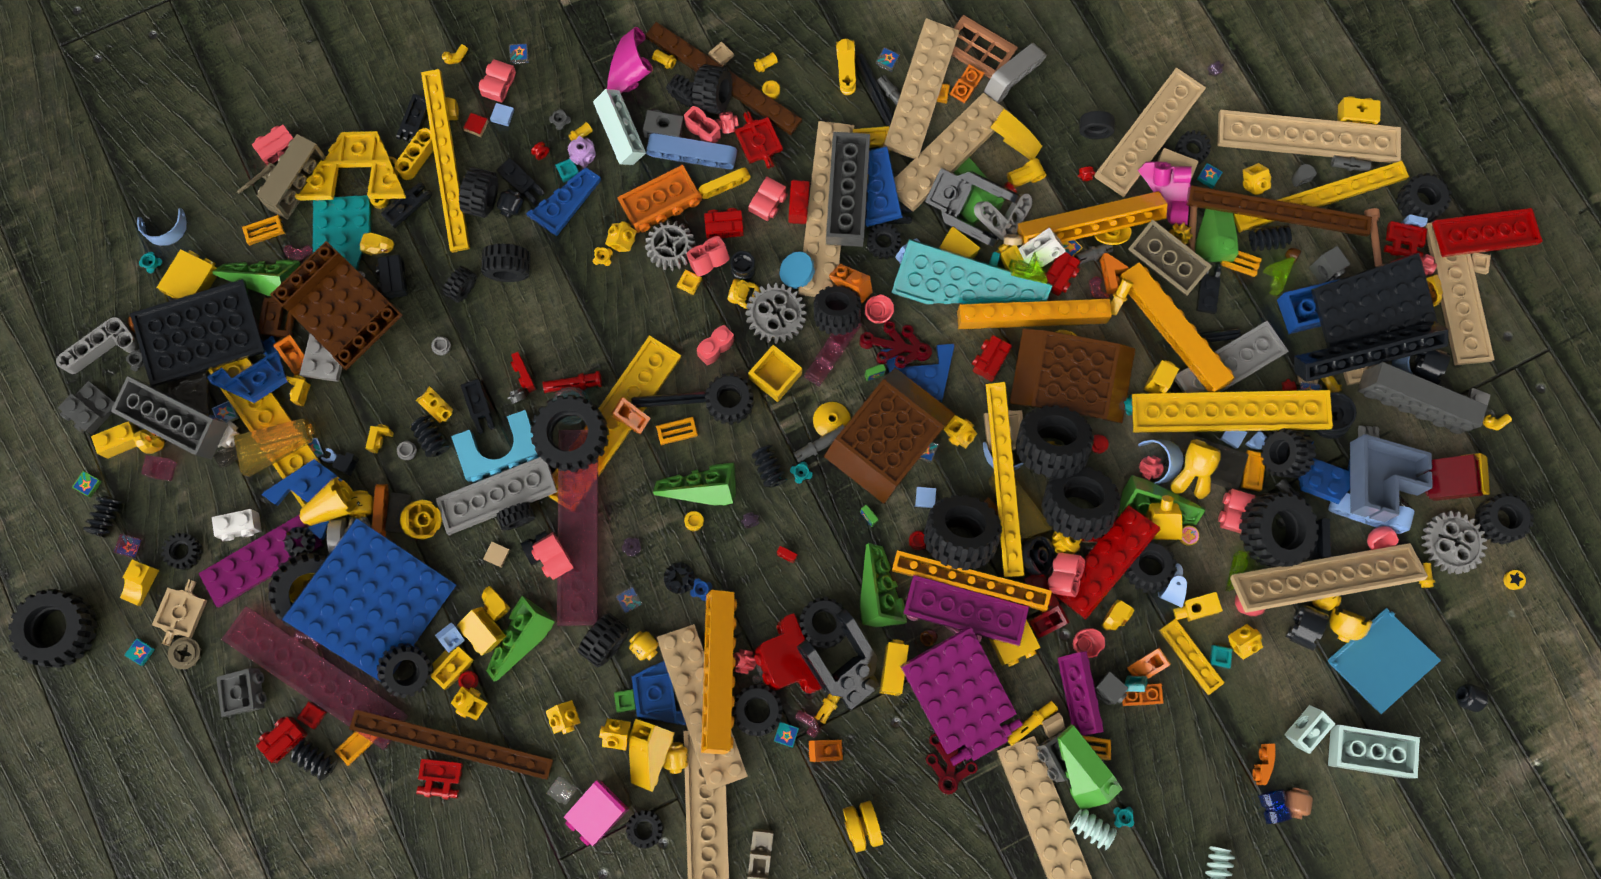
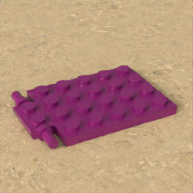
M970 626L900 665L945 752L949 754L965 745V748L959 754L950 758L953 766L965 759L969 760L972 758L973 761L1006 743L1008 741L1007 737L1012 735L1011 732L1023 726L1020 719L1008 725L1000 726L1002 722L1016 715V712Z

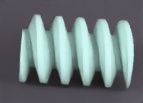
M1080 809L1073 818L1069 829L1072 830L1074 827H1078L1076 834L1084 831V839L1091 836V844L1097 840V848L1105 845V850H1107L1112 844L1117 830L1115 828L1110 829V825L1108 823L1103 824V820L1100 818L1096 820V815H1089L1087 809L1082 812V809Z
M1210 846L1209 849L1215 852V854L1208 855V858L1212 859L1213 862L1207 863V866L1212 870L1205 871V874L1210 876V879H1226V876H1232L1233 873L1228 871L1227 868H1233L1234 865L1228 861L1235 859V856L1230 854V850Z

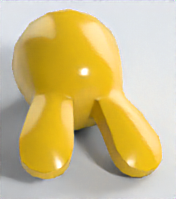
M1192 440L1186 452L1184 470L1172 481L1170 485L1171 491L1177 494L1183 493L1194 477L1198 476L1194 495L1198 499L1208 496L1211 490L1210 476L1220 462V450L1208 445L1204 441Z

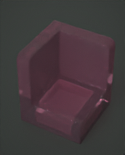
M146 455L141 474L148 478L172 481L176 462L168 458Z

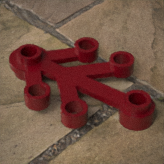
M886 321L883 330L890 335L893 341L876 338L870 332H865L860 336L859 345L864 349H870L873 345L892 349L888 352L881 351L877 354L876 361L879 364H886L893 357L903 352H908L910 354L907 356L900 355L896 357L895 366L902 369L906 364L916 359L926 361L932 354L931 347L926 343H920L913 334L914 329L911 325L903 326L902 335L908 338L912 345L904 342L895 330V323L892 321Z
M932 734L929 737V743L936 747L946 762V773L938 764V758L935 754L927 755L925 761L939 777V790L944 794L950 795L958 789V782L969 774L976 773L978 767L974 762H968L965 765V769L954 775L955 766L952 765L950 758L958 754V749L947 754L940 741L937 744L932 742V737L937 736ZM930 756L935 758L934 764L928 762ZM968 765H974L975 769L973 772L968 771ZM949 780L951 782L950 788L945 787V781Z

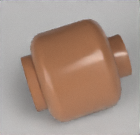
M1292 788V790L1286 792L1284 809L1290 812V817L1302 819L1303 816L1311 814L1313 797L1309 795L1307 790Z

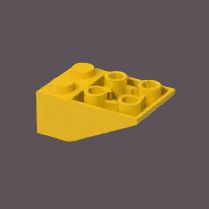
M635 719L628 737L632 784L653 792L654 787L658 783L661 768L665 764L669 747L673 743L674 732Z

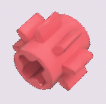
M732 112L720 113V119H716L720 130L722 129L724 134L735 132V126H739L737 115L733 116Z
M1428 254L1425 257H1421L1425 275L1432 276L1437 264L1434 263L1435 257Z
M1154 455L1143 458L1139 465L1140 472L1143 473L1142 476L1149 480L1160 477L1164 470L1163 463H1160L1161 459Z
M739 649V652L733 655L736 660L735 672L748 674L749 671L755 668L756 662L752 656V651Z

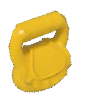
M734 279L727 299L731 303L739 304L741 307L746 308L747 303L745 301L749 288H754V291L760 293V287L755 283Z

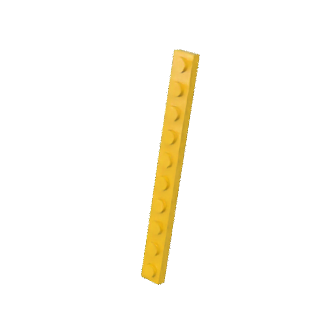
M439 69L421 72L449 248L452 253L469 250L470 244L465 214L459 207L460 183L442 73Z
M1399 161L1278 199V201L1321 207L1407 180L1409 175L1403 162ZM1233 214L1238 232L1274 222V220Z
M1006 383L986 384L998 516L1002 526L1001 548L1004 577L1025 576Z

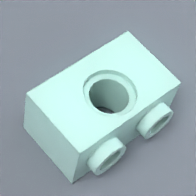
M1309 705L1284 735L1297 748L1310 754L1335 723L1324 711Z

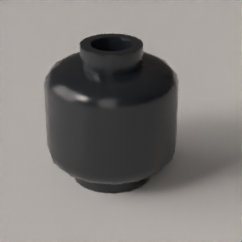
M510 189L502 191L496 204L497 208L501 210L500 214L509 218L512 215H519L524 203L523 198H521L522 194Z
M1467 683L1456 691L1457 703L1462 708L1473 712H1480L1488 704V694L1481 687Z

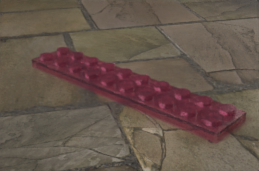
M559 430L558 448L563 451H573L579 448L585 442L588 430ZM598 462L594 465L592 463L589 464V468L585 470L578 469V472H571L570 470L564 472L558 469V540L571 559L574 568L557 578V626L594 625L598 621Z
M245 606L221 639L349 727L355 709L405 721L409 716L247 606ZM358 732L383 750L392 741Z

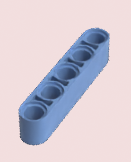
M653 133L649 135L646 154L656 158L722 169H734L738 150L733 146Z

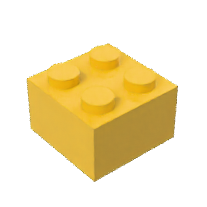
M772 345L748 372V376L754 384L778 402L802 375V367L776 346Z

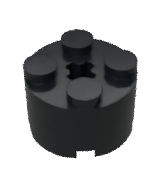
M1435 349L1417 354L1414 359L1416 363L1415 368L1411 369L1413 375L1439 385L1441 380L1438 378L1446 372L1451 358L1449 356L1450 353Z
M1301 605L1295 611L1292 618L1295 622L1292 627L1288 628L1285 637L1289 638V641L1313 651L1317 646L1314 643L1315 640L1321 639L1328 623L1326 618L1329 615L1308 605Z

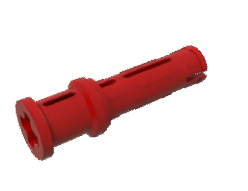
M599 370L596 373L585 375L580 373L578 377L543 381L544 393L574 388L586 390L587 387L593 386L602 387Z

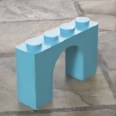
M525 410L507 416L513 433L514 443L510 452L500 459L492 460L483 457L479 452L471 430L451 436L465 479L469 483L484 480V477L494 476L506 469L514 468L540 457L536 453L535 446L531 441V437H533V434L530 432L532 424Z

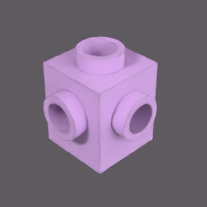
M578 136L568 146L570 160L583 168H586L596 156L594 144L588 138L583 139L581 136Z

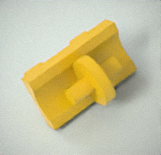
M430 386L422 396L416 399L439 423L446 421L452 415L453 409Z

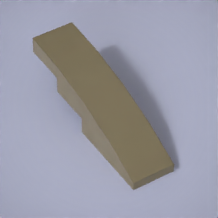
M753 828L747 879H768L774 831Z

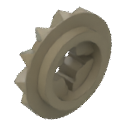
M179 638L171 644L168 650V660L177 669H189L195 666L198 659L201 658L200 651L202 649L199 647L198 642L192 638ZM188 648L187 652L192 655L189 657L185 656L183 659V655L178 653V651H185Z

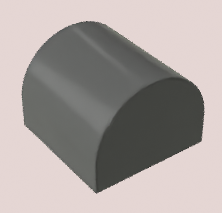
M1304 164L1297 169L1291 180L1294 187H1298L1311 182L1317 173L1314 167Z

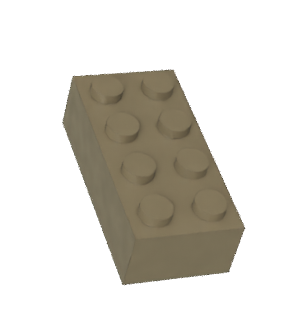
M298 134L289 142L287 150L279 157L278 164L270 171L268 179L258 190L257 197L268 210L287 220L300 202V200L295 198V194L301 192L307 183L306 179L313 174V170L318 163L326 158L317 144Z
M1153 219L1128 248L1130 253L1185 296H1188L1212 267V265Z

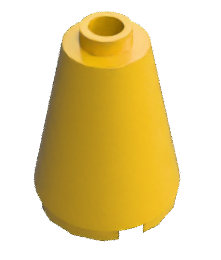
M340 477L331 479L300 509L299 517L301 521L312 526L357 511L359 506L358 504L353 505L351 495H354V492L344 480L340 482L338 480Z

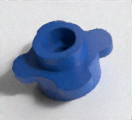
M699 578L695 579L690 595L706 601V595L712 589V584L701 581Z

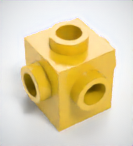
M1257 163L1243 169V186L1245 190L1254 195H1259L1271 189L1269 168Z
M627 222L614 223L608 230L605 244L618 252L630 251L635 242L637 231L631 228V225Z
M956 415L944 428V431L950 437L949 441L957 447L961 445L965 449L977 435L973 429L974 425L969 420H963Z
M1055 531L1053 533L1052 544L1056 553L1075 554L1080 549L1079 544L1082 539L1078 541L1074 540L1073 537H1064L1061 532L1057 533Z
M1248 624L1228 635L1231 648L1243 660L1263 648L1261 633Z
M463 686L451 702L456 708L455 712L464 718L468 716L476 721L488 703L480 697L481 693L472 687L469 690Z
M572 700L558 704L546 711L554 734L561 731L563 734L574 731V726L581 723Z
M607 718L605 726H601L599 738H603L602 747L626 751L631 722Z

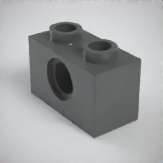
M647 110L643 127L644 138H649V135L653 133L682 138L684 129L683 116L677 113H663L660 110ZM668 124L667 127H661L660 125Z
M1336 246L1321 255L1309 269L1319 283L1322 284L1338 280L1340 276L1346 273L1345 269L1350 263L1339 247Z
M1111 672L1100 675L1094 683L1096 696L1106 705H1115L1117 702L1120 704L1127 696L1125 692L1128 690V687Z

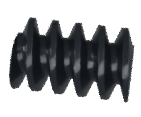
M1288 225L1283 227L1255 228L1249 232V243L1253 252L1257 250V246L1260 251H1263L1265 246L1267 250H1271L1272 245L1277 250L1279 244L1281 249H1285L1286 244L1290 245L1292 241V233Z
M424 415L416 419L411 424L410 429L414 432V436L418 438L417 442L421 444V449L425 451V456L436 457L445 453L450 447L442 446L446 442L445 439L439 440L442 433L435 434L439 429L437 426L431 427L435 421H428L431 415Z
M773 445L761 447L752 454V458L756 459L755 465L759 466L757 471L762 473L760 478L765 480L763 485L769 488L788 481L787 478L781 479V476L785 474L784 471L778 472L782 465H775L779 458H772L776 450L770 451L769 449Z
M103 495V497H96L95 500L100 504H93L92 507L97 512L89 513L94 519H87L86 522L91 526L83 527V530L106 538L103 534L111 532L106 526L114 525L109 519L117 518L112 512L120 510L115 505L122 504L123 502Z
M303 738L293 749L291 762L297 763L298 767H304L306 772L311 771L312 776H317L318 780L322 781L332 773L338 760L331 763L333 756L330 755L325 759V751L317 754L319 747L317 746L311 750L313 743L310 742L305 746L306 738Z

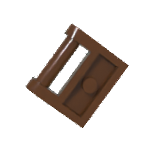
M264 297L259 322L261 336L284 338L290 334L294 338L293 327L295 318L288 312L285 330H280L284 308L274 298Z

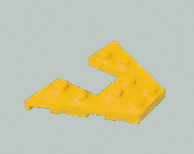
M377 131L341 132L336 142L329 148V154L318 163L313 170V174L306 179L307 183L301 192L295 194L297 200H334L339 168L371 167L367 193L369 199L406 198Z

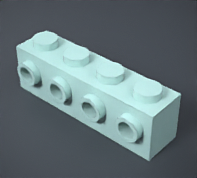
M605 89L593 103L619 164L634 165L646 154L620 91Z

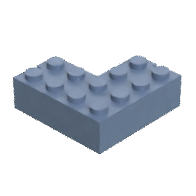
M1366 434L1350 442V513L1363 517L1369 516L1370 519L1382 522L1399 516V491L1418 496L1432 489V472H1429L1432 469L1431 453Z

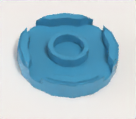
M801 251L788 255L780 267L782 282L793 289L806 286L815 274L814 260L808 254Z

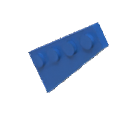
M887 146L869 151L867 217L865 222L867 227L903 218Z
M584 168L567 181L565 186L554 191L552 196L541 201L539 206L526 213L527 216L557 236L600 183L601 177L588 168Z

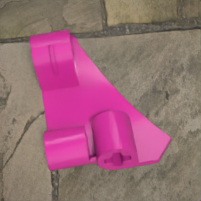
M634 27L621 38L611 62L607 89L619 90L620 93L632 91L639 86L638 81L653 71L651 63L646 58L640 57L637 46L646 39L640 28Z
M1146 161L1138 171L1152 191H1159L1167 202L1168 222L1173 225L1175 223L1181 225L1185 222V225H1188L1189 206L1186 203L1188 188L1191 183L1192 166H1171L1167 162Z

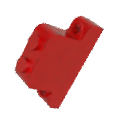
M795 614L787 615L778 622L777 631L779 636L763 642L756 648L755 662L762 669L764 683L772 690H779L798 682L804 692L808 694L817 692L822 688L797 649V646L805 638Z

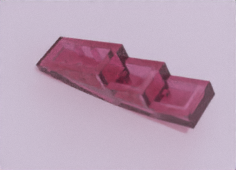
M858 324L856 329H853L850 333L846 332L845 335L838 334L837 336L832 333L816 356L815 361L806 371L804 378L820 387L862 324Z

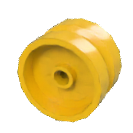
M870 800L860 803L861 817L858 816L854 806L843 808L846 830L856 853L866 850L865 836L868 837L872 847L883 845L878 820Z

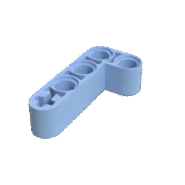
M1346 493L1339 504L1330 501L1328 508L1332 513L1376 528L1390 526L1396 534L1410 530L1415 512L1409 507L1399 506V516L1386 522L1370 519L1369 516L1355 515L1350 513L1349 493Z

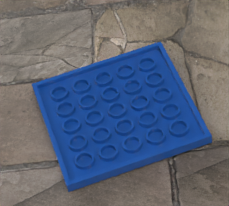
M356 518L283 616L282 620L380 681L377 676V665L380 664L378 662L379 658L384 656L383 652L385 650L388 652L391 650V646L397 647L400 643H403V645L408 643L413 646L453 591L456 584ZM400 661V662L394 667L393 674H394V672L396 671V669L398 668V666L401 664L402 661Z

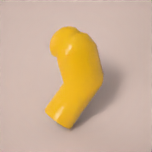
M461 44L456 53L444 52L442 59L449 65L459 63L469 49Z
M1504 414L1499 419L1486 415L1483 425L1489 429L1500 430L1510 423L1512 418L1508 414Z

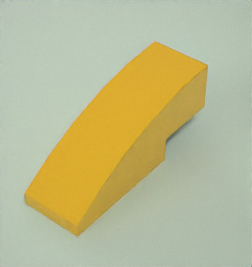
M1005 109L999 113L990 127L1004 137L1003 141L1029 160L1035 159L1042 148L1037 138Z

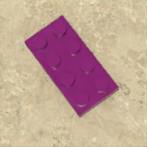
M1087 651L1057 658L1071 724L1075 726L1081 735L1104 732Z

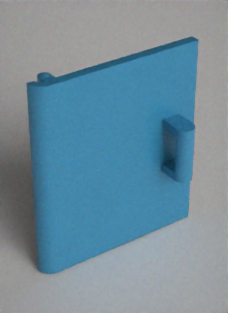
M1387 608L1372 620L1371 628L1363 639L1350 640L1349 643H1346L1328 659L1329 664L1380 714L1387 710L1441 661L1394 616L1395 613L1393 611L1390 612Z

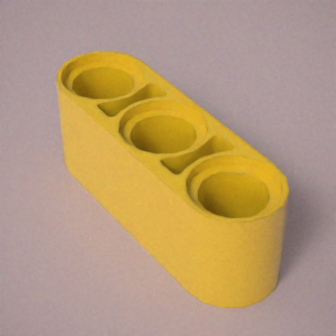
M420 129L396 161L395 168L402 179H413L433 152L431 131L429 129Z

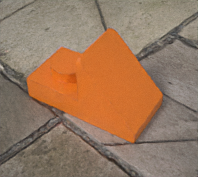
M1103 253L1100 258L1105 288L1107 294H1113L1120 286L1119 277L1116 275H1121L1129 267L1110 254Z
M289 334L273 344V346L293 374L299 375L304 353Z
M623 397L620 398L611 412L616 421L624 423L638 434L642 433L650 420L649 416Z
M1157 648L1128 666L1127 669L1132 676H1147L1148 679L1170 666L1171 663L1162 650Z
M842 740L809 741L810 762L843 760Z

